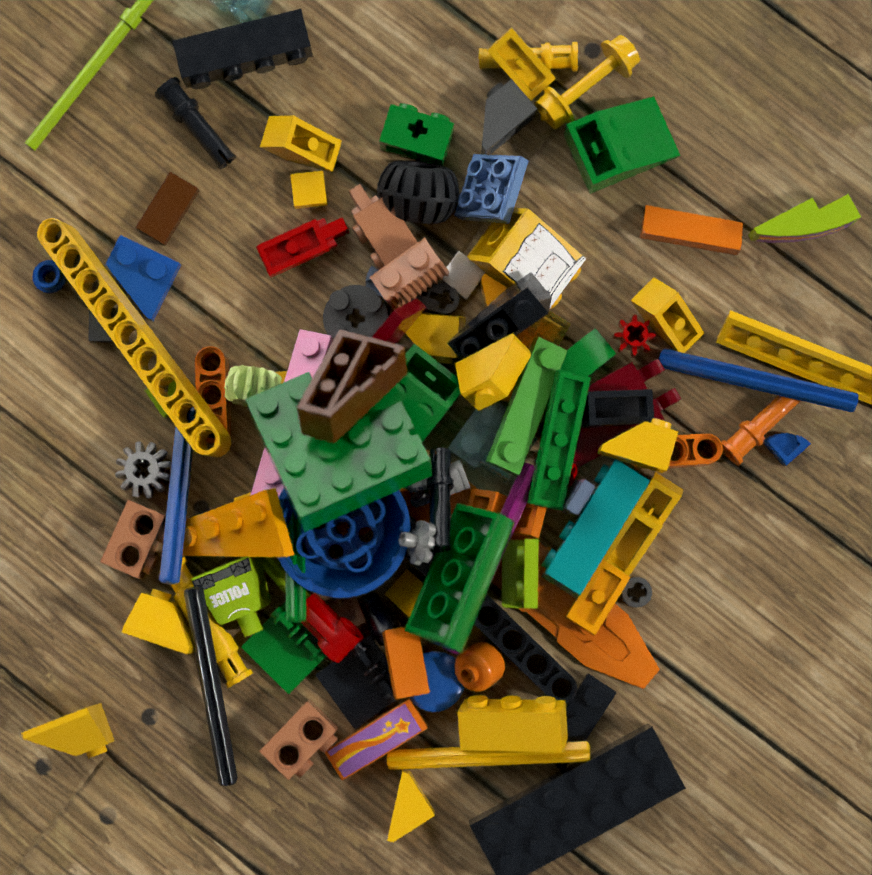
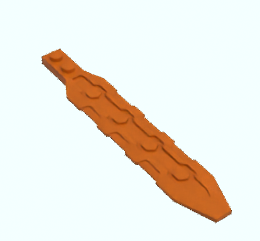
M469 482V489L450 496L451 516L457 503L468 504L471 488L477 489L472 483ZM406 488L401 489L400 492L406 502L409 515L416 521L421 520L429 523L430 503L416 508L412 506L410 501L411 495L414 493H410ZM512 535L510 540H524L535 538ZM538 541V609H518L521 612H527L557 638L556 642L584 666L644 689L660 669L629 615L617 604H614L594 636L565 618L576 598L541 577L546 570L541 564L551 548L545 547ZM502 559L491 581L501 591Z

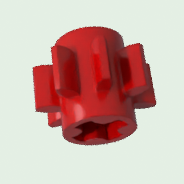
M636 314L632 316L631 322L628 324L624 320H620L618 325L623 331L614 333L612 336L613 339L620 340L621 345L618 352L624 349L631 351L630 355L632 358L636 356L637 350L640 348L647 353L650 347L646 340H652L656 337V334L648 333L647 327L651 321L639 322L637 321ZM637 330L641 335L638 340L630 342L627 339L630 334L629 332L633 333Z

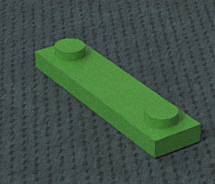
M539 336L534 337L529 349L531 357L516 382L486 459L487 463L513 475H520L549 400L555 371L560 370L567 353L566 349Z

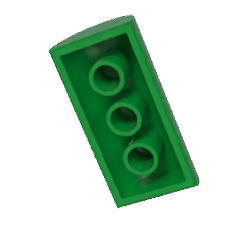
M457 503L451 516V550L447 552L444 547V552H436L404 631L462 654L515 522L500 513Z

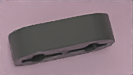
M438 282V284L433 283L432 288L427 287L426 297L416 295V298L427 307L424 311L432 314L452 315L459 306L458 292L454 287L452 288L441 282ZM444 292L449 293L450 300L454 301L453 305L447 304L445 309L439 307V301L430 298L431 295L442 297Z

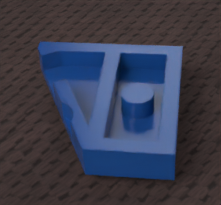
M122 235L119 236L106 262V266L143 314L150 321L154 322L181 264Z

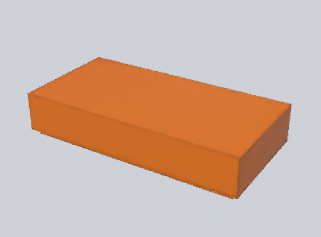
M405 627L384 630L382 632L394 700L430 693L420 638L404 631Z

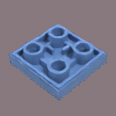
M473 154L472 160L468 165V172L462 192L458 197L454 216L461 220L509 224L529 160L522 156Z

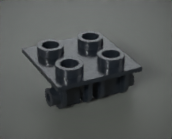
M371 635L360 641L341 662L333 661L316 674V677L354 730L396 701L394 700L387 657L377 643L372 641Z

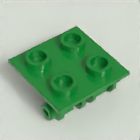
M285 601L262 625L263 629L254 633L241 648L275 682L290 694L326 655L319 648L318 639L301 622L292 623L286 620Z

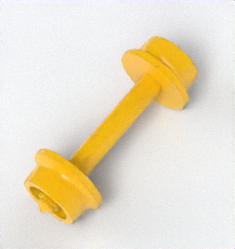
M618 35L611 41L604 40L601 43V49L606 59L562 95H559L553 88L547 86L543 90V96L535 102V106L541 115V120L546 121L553 129H557L565 123L573 122L575 119L569 105L615 69L623 77L629 78L632 75V69L640 62V56L635 49V44H632L623 35Z

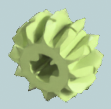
M253 365L231 367L225 379V398L233 404L246 407L245 399L281 384L282 377L273 370H266L264 367L259 368Z

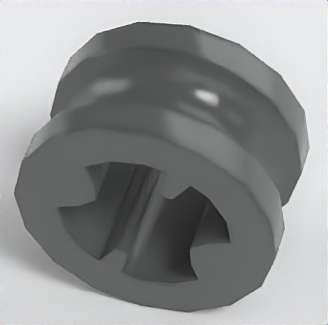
M630 578L620 595L623 602L628 606L635 608L643 607L651 600L652 588L649 582L643 578ZM635 582L641 584L640 589H645V596L639 597L638 602L631 601L633 596L627 595L628 588H633Z

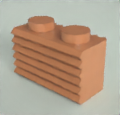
M423 238L370 276V279L385 301L395 310L409 303L411 299H416V295L421 296L422 291L427 292V287L432 288L433 283L438 284V280H443L444 276H448L449 271L428 241Z

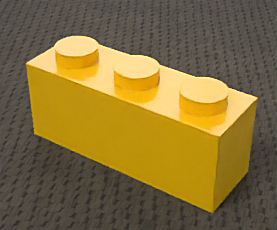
M473 695L465 698L457 711L460 750L562 753L568 740L566 700H556L551 696H541L535 700H524L514 695L505 696L501 699H488L484 695Z

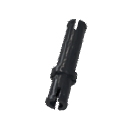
M436 448L437 454H435L434 449L429 451L432 476L427 479V489L430 490L429 523L434 524L436 532L432 536L435 537L434 546L430 551L442 553L444 552V547L447 552L451 550L450 496L451 490L454 488V480L451 479L450 474L451 451L446 448Z

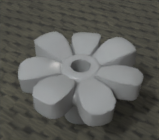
M419 520L416 523V529L412 530L411 533L402 532L400 534L399 544L408 547L407 554L411 556V564L420 565L422 562L428 563L432 557L430 549L433 548L435 537L432 536L436 532L434 524Z

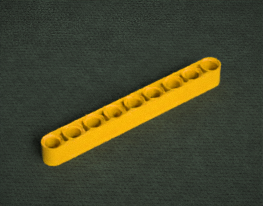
M48 218L42 221L37 231L39 242L192 449L198 454L214 458L225 455L231 446L229 433L79 232L73 226L55 218ZM61 230V237L55 242L56 234ZM80 254V262L74 267V260ZM99 280L98 289L92 292L93 283ZM118 305L116 316L111 318L112 308ZM136 330L137 338L134 343L130 344V334ZM155 355L157 362L155 367L150 370L148 363L150 358ZM172 381H175L176 390L169 397L168 386ZM194 406L196 415L194 420L189 423L187 413ZM214 433L215 445L208 449L206 445L207 437Z

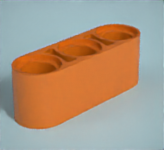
M207 346L199 350L195 358V387L204 401L206 393L210 389H220L221 399L219 402L207 405L229 435H231L230 401L225 398L224 389L225 379L230 371L229 361L220 349ZM213 355L219 356L220 366L215 371H206L204 367L206 359ZM207 437L206 443L214 446L216 439Z
M707 433L678 435L675 445L678 447L680 454L677 460H670L668 468L710 465L721 457L723 451L722 442L715 435ZM699 442H707L712 446L713 454L710 459H704L698 454L697 446ZM623 462L631 469L646 470V468Z

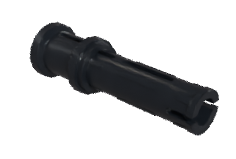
M173 77L167 80L156 90L155 97L165 102L173 112L172 118L178 123L183 122L218 165V168L220 170L227 167V164L220 154H223L230 164L235 160L236 155L232 153L200 114L198 102L194 98L191 99L181 88L179 78Z

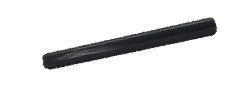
M194 586L184 591V598L218 783L220 786H230L236 783L238 776L204 590L201 586Z

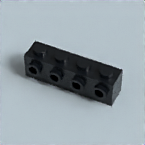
M301 9L172 41L181 78L186 88L192 87V89H203L209 87L211 82L222 79L224 81H235L242 78L243 74L254 71L256 73H267L274 70L275 66L286 63L288 65H299L306 62L307 58L313 57Z

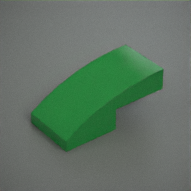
M595 328L567 350L560 370L588 377L617 353Z

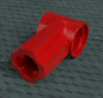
M313 593L306 599V620L301 623L318 639L319 648L328 658L337 663L341 662L363 639L361 631L347 618L339 617L316 593Z

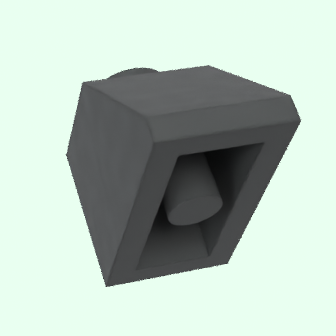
M512 79L505 85L501 82L498 83L486 95L488 98L485 105L481 154L491 155L536 117L537 108Z

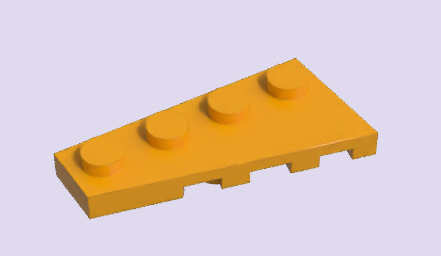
M276 488L263 490L186 519L183 556L289 557L294 555Z

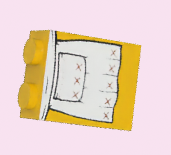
M514 208L509 224L492 222L467 255L488 276L507 288L532 272L552 297L550 309L560 302L562 298L561 292L568 283H571L579 276L581 265L586 260L583 255L527 208Z

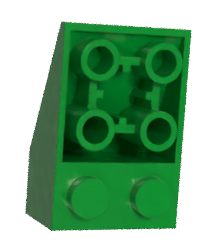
M654 96L594 112L566 124L564 131L565 140L589 194L681 156Z
M414 343L406 352L407 375L362 418L401 401L415 428V434L418 433L423 443L461 394L458 377Z

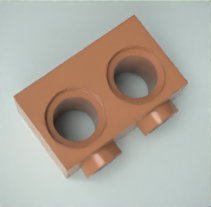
M128 500L100 562L135 578L143 579L145 574L150 575L158 559V556L154 555L159 542L163 544L166 515ZM149 516L153 520V529L150 533L143 535L138 529V523L141 518ZM130 547H135L140 555L138 562L133 566H129L124 559L125 552Z
M308 700L259 752L287 780L294 774L301 778L314 764L310 760L313 754L318 749L324 754L338 739L334 733L339 727L311 700ZM316 720L322 725L323 734L321 737L314 739L305 733L307 721ZM285 745L294 746L299 752L298 761L294 763L285 762L281 757L282 747Z

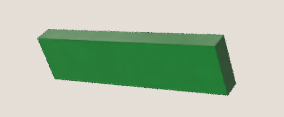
M563 370L555 371L528 504L563 511L591 377Z

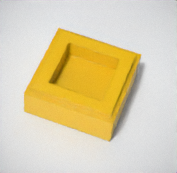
M323 170L290 174L295 209L327 205Z

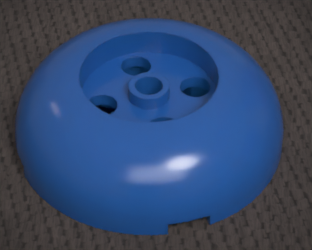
M283 489L279 495V501L288 530L292 513H294L296 519L297 515L285 489ZM398 490L327 522L326 526L322 529L313 528L304 532L301 526L302 534L297 540L296 547L298 553L305 558V573L300 571L297 564L293 565L290 556L278 557L279 562L289 576L299 585L320 595L333 598H349L376 589L394 574L408 548L399 544L400 534L402 532L410 533L411 530L409 511L402 493ZM340 522H346L349 525L348 533L345 535H341L337 531V525ZM364 527H369L373 531L374 535L370 542H363L359 538V532ZM334 544H339L343 548V555L339 559H333L329 555V549Z

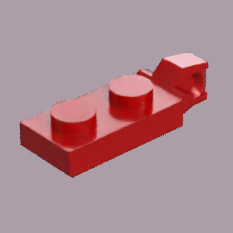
M343 217L328 224L325 218L318 221L313 219L257 245L256 249L269 277L272 278L331 251L330 249L337 246L335 240L350 232Z

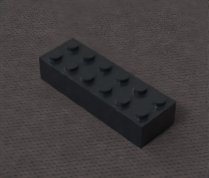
M647 723L590 754L589 761L575 762L563 771L561 770L470 819L469 824L495 875H528L686 788L653 726Z

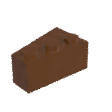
M339 329L297 406L301 434L330 443H335L407 375L405 346Z

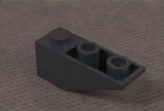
M530 272L502 292L451 338L447 344L463 360L512 333L515 336L540 320L549 313L552 297L533 273Z

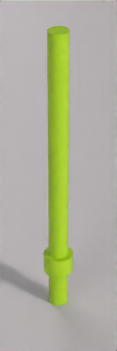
M136 0L130 9L127 7L119 16L121 21L24 142L27 146L36 151L131 29L135 30L141 23L142 19L140 17L154 0Z

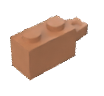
M360 184L349 190V195L357 206L351 210L356 224L352 227V230L361 244L366 242L369 244L374 252L369 256L378 270L418 243L404 220L396 217L394 208L390 212L385 206L383 197L379 199L375 195L369 198Z

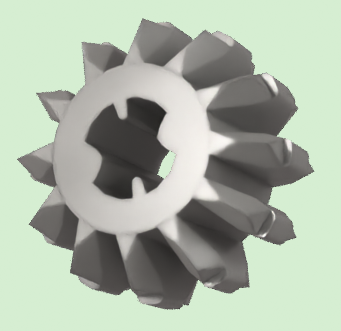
M136 442V453L130 448L125 447L123 451L129 457L127 461L121 458L116 460V464L124 466V470L117 471L115 477L119 479L127 478L122 483L121 488L126 491L133 487L132 496L137 498L141 495L142 491H144L147 498H152L153 486L159 492H164L165 487L160 483L161 479L170 481V475L164 473V470L170 469L172 462H161L168 452L162 449L156 453L157 445L153 442L147 445L146 450L142 442ZM141 463L151 464L147 468L150 473L147 477L143 475L138 476L141 472L139 467Z

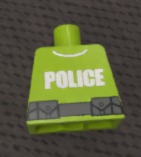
M239 557L191 578L194 586H201L203 588L206 605L219 625H224L237 619L244 637L263 629L256 611L269 605L271 598L261 557Z

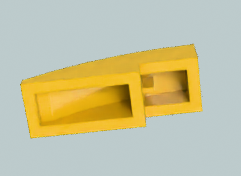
M655 472L603 557V560L630 576L682 497L684 489Z

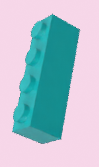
M617 459L610 466L603 464L593 480L598 483L595 491L590 495L575 523L569 520L563 528L559 538L564 541L559 549L555 551L551 548L541 564L546 569L541 577L574 598L579 597L650 482V480Z

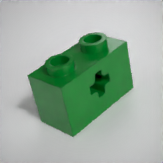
M400 103L399 106L390 104L379 139L380 150L415 161L443 166L453 137L454 123L450 122V119L443 114L431 113V115H426L418 112L416 107L406 103ZM417 129L423 130V134H420L418 138H413L412 133H416Z

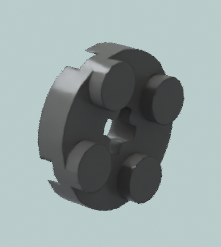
M362 285L345 286L333 292L326 303L323 313L324 328L327 335H331L333 339L339 329L372 337L389 317L390 309L382 296L374 289ZM355 309H359L360 315L365 316V321L360 322L358 328H354L353 322L349 321V315L353 314Z

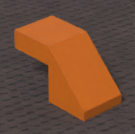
M471 488L467 506L500 513L507 496L497 491ZM526 503L513 535L539 538L547 508Z

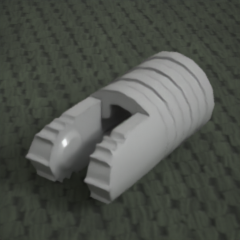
M457 460L451 463L450 474L451 479L454 480V488L451 490L452 495L469 489L470 485L461 461ZM428 478L405 487L410 493H414L411 495L410 501L412 506L416 508L430 503V490L427 489Z

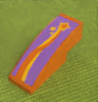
M409 697L330 747L325 754L343 781L428 728V725Z

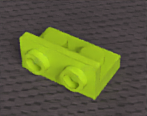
M538 539L509 541L502 557L501 605L503 608L538 609Z

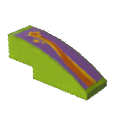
M849 194L820 209L812 197L755 227L748 236L751 241L767 243L811 240L847 228L859 220L861 215Z

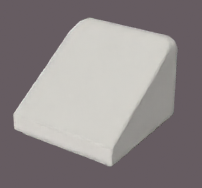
M458 251L446 267L449 275L444 276L440 282L455 288L458 295L467 300L481 281L485 272L466 255Z

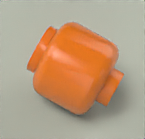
M478 642L457 656L454 664L455 674L458 681L468 690L474 692L484 691L502 678L505 671V661L495 646L487 642Z

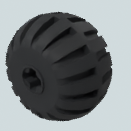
M400 160L389 163L381 173L377 184V195L379 199L383 197V202L390 212L394 208L396 217L405 222L438 224L447 221L455 211L459 197V186L453 171L445 166L420 161Z

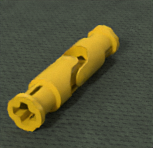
M183 557L180 582L171 586L175 592L174 599L189 623L184 591L187 588L194 587L191 581L193 576L186 565L188 560L186 557ZM209 612L208 618L217 666L227 681L225 686L228 689L252 675L253 671L246 668L237 652L239 647L232 635L220 627L212 613ZM228 660L231 662V664H232V666L234 667L236 673H234V671H233L232 667L230 666Z

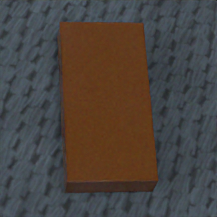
M169 172L135 228L166 246L199 193V189Z

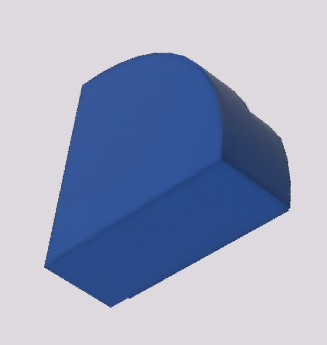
M779 433L766 438L763 444L785 467L811 443L799 435Z

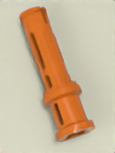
M778 395L751 421H742L739 424V430L727 441H721L723 446L722 453L735 465L740 466L743 463L742 458L755 446L760 447L764 443V435L801 401Z

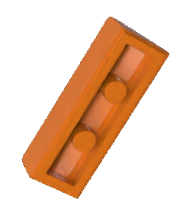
M645 205L640 238L738 255L742 245L743 222Z

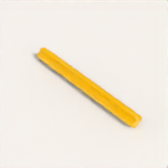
M587 741L566 742L562 753L460 750V747L395 749L387 754V766L390 770L587 762L590 760V745Z

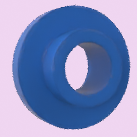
M53 260L40 262L33 271V282L44 293L58 292L66 283V277ZM54 272L56 275L55 280L47 283L45 281L46 274Z

